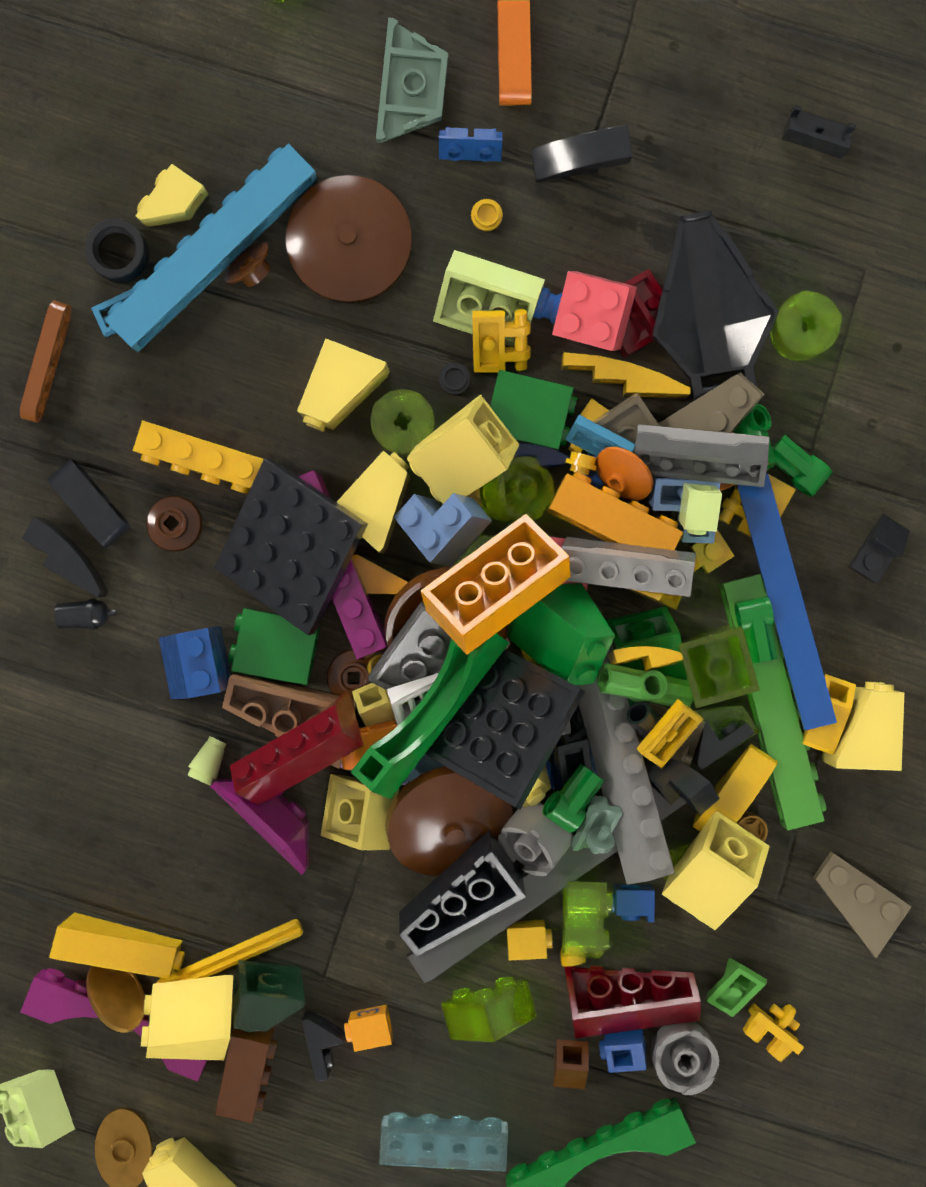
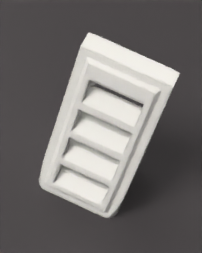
M439 673L387 689L397 725L406 719L426 695L425 692L431 688ZM420 696V700L414 701L415 697Z

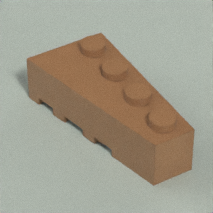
M234 672L229 677L222 708L258 727L262 726L275 733V736L280 737L321 713L339 696L266 677ZM351 699L355 711L356 703L354 699ZM340 759L331 765L340 769L342 761Z

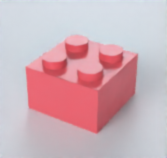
M568 271L552 335L610 351L621 350L637 287L578 271Z

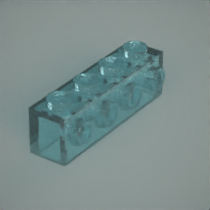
M401 1112L390 1113L389 1116H383L379 1165L506 1172L508 1124L495 1117H487L483 1121L470 1120L466 1116L440 1119L434 1114L407 1117V1114Z

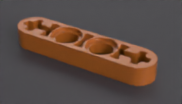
M53 300L48 307L20 406V417L22 419L38 423L43 417L71 319L72 309L69 304Z

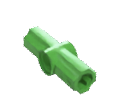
M606 663L602 665L597 675V686L600 692L630 698L634 702L643 701L671 707L679 699L685 705L691 707L692 702L695 700L696 688H694L692 681L665 676L657 670L646 672ZM645 682L648 685V691L645 688Z

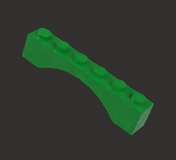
M496 633L467 655L451 639L443 666L424 698L394 730L369 747L351 773L371 792L391 799L509 642Z
M676 1097L671 1100L666 1098L657 1101L651 1109L645 1112L637 1111L627 1115L621 1123L614 1126L609 1124L600 1127L594 1135L588 1138H576L570 1141L566 1148L557 1152L553 1150L547 1151L540 1155L538 1160L528 1165L522 1163L513 1167L506 1174V1187H565L568 1181L579 1171L598 1159L616 1153L631 1151L652 1152L669 1156L696 1142Z

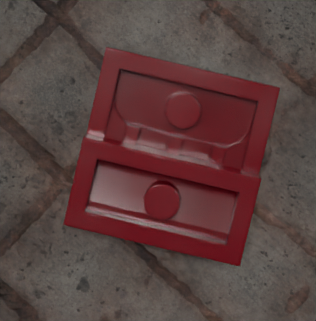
M650 269L624 283L637 287L621 350H619L624 359L654 341L651 336L662 289Z

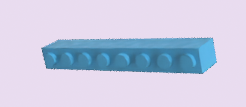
M289 143L283 149L281 147L277 148L271 153L268 163L260 171L258 169L254 170L246 178L245 185L238 192H231L223 200V207L215 214H208L201 221L200 229L192 236L187 235L178 243L176 247L178 250L170 258L164 257L154 267L155 272L147 280L141 279L131 289L132 294L124 302L119 301L108 311L109 316L105 321L138 353L318 180L315 170Z

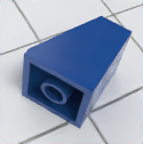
M221 626L159 638L171 699H188L219 693L227 689L231 674Z

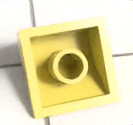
M330 774L321 836L358 850H389L390 845L385 828L386 817L399 789L391 799L371 792L356 777Z

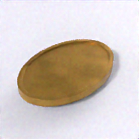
M91 966L86 979V989L90 1004L96 1015L106 1026L117 1032L127 1033L136 1029L144 1017L145 996L135 973Z
M120 1107L112 1110L104 1118L98 1129L95 1140L96 1164L102 1178L110 1187H137L144 1179L142 1173L149 1162V1158L152 1156L151 1134L145 1120L138 1112L131 1108Z

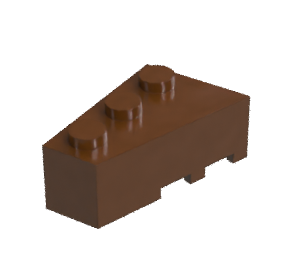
M245 999L230 1038L215 1115L252 1123L256 1111L262 1112L267 1092L262 1091L263 1085L268 1086L272 1066H268L269 1059H274L278 1040H274L280 1016V1007Z

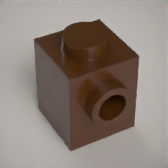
M557 1039L553 1057V1087L585 1089L589 1072L588 1042Z

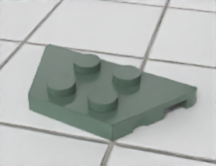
M389 17L376 131L377 143H383L442 120L448 67V53L436 45L429 44L424 37L416 32L408 31L399 25L396 19Z

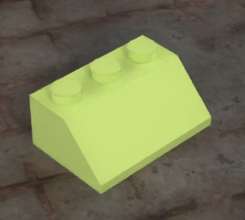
M454 250L445 271L433 322L473 334V311H505V322L514 321V312L518 309H524L527 311V320L531 323L545 279ZM505 337V345L514 346L515 337Z

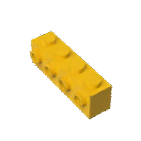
M143 420L133 448L134 452L142 454L141 461L159 466L161 460L172 464L170 470L188 476L190 470L202 473L201 480L219 485L220 480L232 483V490L244 494L249 493L264 460Z

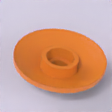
M607 447L597 455L595 466H597L596 471L606 487L620 493V497L628 500H642L650 494L653 489V477L647 465L637 455L620 447Z

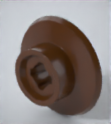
M258 243L239 256L227 270L224 277L225 282L234 284L242 281L247 287L258 284L271 268L265 260L269 252L268 243Z
M168 496L160 499L151 507L147 515L146 528L150 539L159 548L170 552H179L191 547L197 541L202 530V518L198 508L190 500L180 496ZM172 516L179 521V525L174 528V531L166 524Z
M353 649L338 654L330 663L327 671V683L331 693L340 696L345 691H348L351 699H354L352 691L371 683L369 682L367 665L371 658L357 660ZM350 671L360 673L359 684H350L348 682V673Z

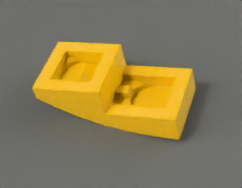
M650 646L622 648L607 654L610 664L614 665L642 659L645 671L675 664L683 660L682 653Z

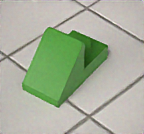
M729 958L724 976L708 991L706 1001L733 1017L766 985L767 979Z

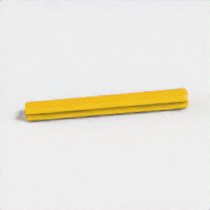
M298 919L291 920L174 972L169 979L160 978L156 983L209 977L300 937L303 933L302 926Z

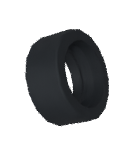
M107 219L98 223L89 232L85 242V255L89 265L100 276L114 283H122L137 278L145 270L149 260V246L142 233L130 222L122 219ZM113 233L128 235L135 245L133 261L122 269L107 267L99 256V248L102 241Z

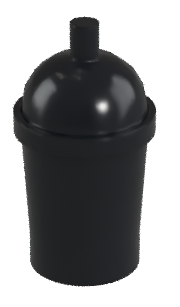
M96 598L70 603H58L55 606L54 612L55 623L59 629L90 628L95 630L105 625L109 616L117 615L116 609L109 610L104 602Z
M643 701L634 703L627 711L628 722L637 730L642 740L663 717Z

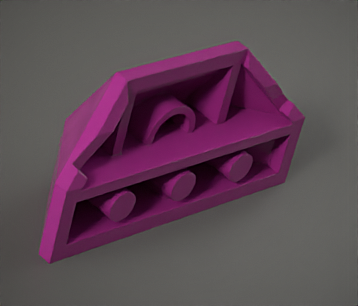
M219 778L210 786L301 875L307 870L309 866V821L305 818L306 811L295 801L290 803L282 795L283 791L258 806L235 793L232 778Z

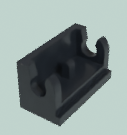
M795 105L792 107L782 140L840 159L850 149L852 143L850 137L856 128V124L849 123L845 125L802 111L801 106Z

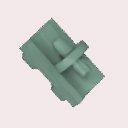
M594 796L587 805L588 811L584 821L576 830L577 832L571 842L573 851L590 848L593 854L608 853L614 846L615 840L612 833L623 814L620 806H610L606 796Z

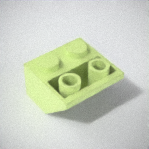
M38 1070L0 1084V1113L3 1115L6 1123V1137L14 1146L43 1148L75 1130L54 1070Z

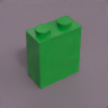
M499 370L490 407L518 443L557 452L560 445L566 446L567 440L565 439L569 434L570 428L564 425L567 414L573 416L577 397L572 396L574 387Z
M243 608V613L237 614L234 632L239 633L237 645L232 644L228 662L233 663L232 671L308 685L311 681L321 622L315 634L306 635L277 613Z

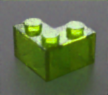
M567 882L563 891L562 957L600 958L603 955V950H608L609 930H603V921L609 916V912H612L613 896L612 892H607V883Z
M511 976L496 980L495 986L492 988H485L476 992L470 991V988L458 989L452 992L451 998L441 1003L450 1040L495 1042L537 1017L528 981L514 980Z

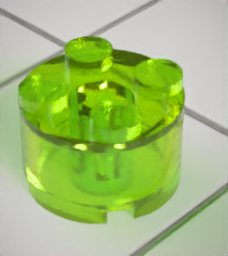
M805 290L791 296L778 308L779 313L770 331L772 344L778 353L793 361L808 360L817 357L834 344L840 332L842 316L828 297L817 292ZM803 321L808 324V331L806 332L801 329Z
M407 389L393 390L383 395L373 406L370 420L373 435L378 443L390 453L395 452L398 456H409L417 444L435 431L433 410L428 401L418 392ZM405 416L406 420L412 419V422L407 424V430L402 431L400 426H395L399 422V417Z
M529 456L513 458L505 472L480 487L481 502L485 513L490 518H494L502 523H514L525 514L532 520L538 519L544 514L543 512L548 505H551L554 497V483L549 471L543 469L538 463L540 461Z

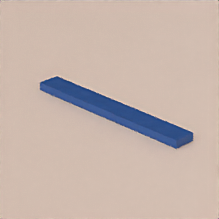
M766 474L764 487L737 485L766 594L772 605L775 627L805 731L837 723L769 475Z

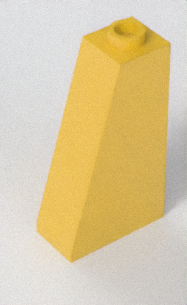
M74 912L57 926L49 958L169 979L175 970L179 971L181 969L185 952L180 951L182 940Z

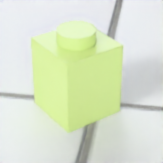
M683 484L679 522L688 533L705 535L707 531L717 532L722 493L716 485Z

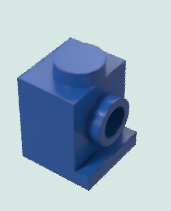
M613 884V893H608V912H615L616 916H621L622 920L636 921L640 920V916H645L648 922H654L655 890L651 884Z
M643 1029L605 1034L604 1040H599L601 1060H607L609 1073L647 1070V1050Z

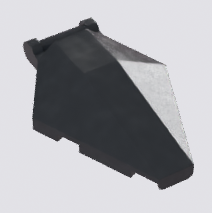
M712 211L687 214L679 218L651 336L689 379L692 402L721 385L715 384L702 387L701 379L742 371V375L757 387L754 365L779 314L778 309L767 292H763L753 277L752 269L729 234L724 232Z

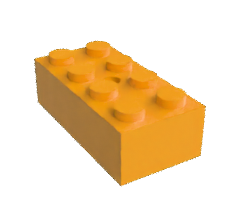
M574 472L572 475L567 473L564 476L546 511L606 542L675 550L683 534V531L677 529L678 523L663 515L655 518L648 514L650 510L648 507L636 501L627 504L619 500L620 493L606 486L599 490L590 485L592 481L590 478L578 472Z
M525 514L422 589L421 594L426 612L468 655L571 577L569 555Z

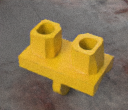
M753 1003L748 1011L751 1017L743 1028L745 1034L756 1043H759L768 1031L772 1033L775 1037L766 1049L780 1062L789 1056L792 1051L799 1055L804 1046L798 1042L796 1036L786 1029L787 1026L793 1031L799 1028L800 1023L793 1019L796 1009L790 1004L782 1009L773 1004L769 1012L776 1016L773 1019L756 1004Z

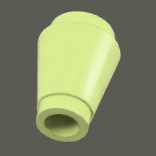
M209 736L207 742H205L189 764L188 776L208 785H211L213 779L217 780L226 743Z

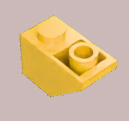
M825 674L824 677L837 723L805 730L802 744L833 755L852 709L856 684Z

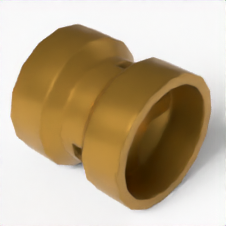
M745 811L736 824L742 828L744 827L746 831L764 842L768 835L766 823L755 813Z

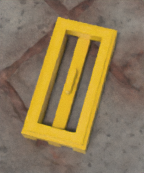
M677 699L636 749L647 759L663 768L703 721V718L681 700Z

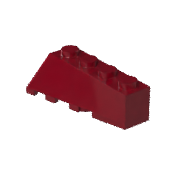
M345 691L318 715L231 764L230 770L235 793L259 806L363 747L364 744L350 693Z
M590 965V968L564 966L575 1039L700 1021L701 1001L694 973L652 970L651 973L635 972V968H622V971L603 970V966Z

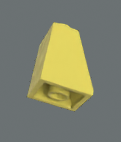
M325 339L297 410L304 418L303 422L307 423V426L324 432L325 427L334 430L388 377L390 371L387 363Z
M479 395L417 444L407 460L410 462L412 471L417 476L422 477L430 487L432 496L444 504L453 493L468 496L505 472L519 447V443L482 395Z
M385 451L374 460L337 501L338 504L368 523L362 537L382 554L387 550L396 523L394 516L400 510L410 480V476L406 472L409 468L408 464L395 452L389 456Z
M865 682V687H856L852 709L833 755L822 752L821 761L841 769L902 771L905 693L894 690V685L883 682Z
M716 810L673 868L675 874L668 876L662 895L695 916L699 921L716 930L758 887L770 846Z
M233 975L153 984L152 994L145 995L143 1015H150L149 1026H142L141 1046L147 1047L146 1058L224 1061L230 1041Z
M185 1137L176 1141L170 1138L159 1143L142 1173L147 1187H237Z

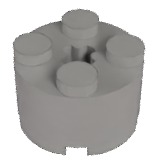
M540 803L535 806L529 805L526 808L522 806L521 810L517 809L502 828L501 834L498 836V842L513 862L517 859L525 865L522 869L523 871L535 876H546L569 849L574 835L545 817L542 813L544 805Z
M694 1021L665 1025L651 1039V1059L657 1075L665 1087L681 1092L684 1095H694L706 1090L713 1083L714 1076L719 1068V1056L708 1033ZM683 1054H687L688 1058L686 1060H682L681 1056Z

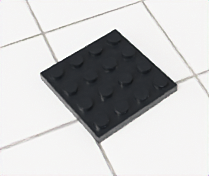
M265 458L215 565V569L306 635H313L316 633L368 523L273 459Z
M504 649L425 755L521 810L585 691Z

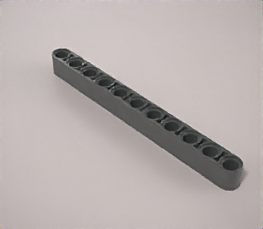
M651 786L660 821L686 804L680 797L670 805ZM616 842L611 851L593 854L590 848L573 851L571 845L556 866L546 876H535L523 871L525 898L419 956H416L411 950L406 955V958L424 983L431 981L617 852Z

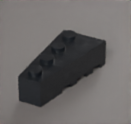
M490 830L399 911V935L416 956L526 897L523 874Z

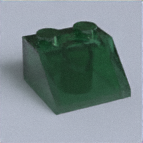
M238 960L232 992L233 1028L246 1032H266L304 1007L305 996L300 967Z

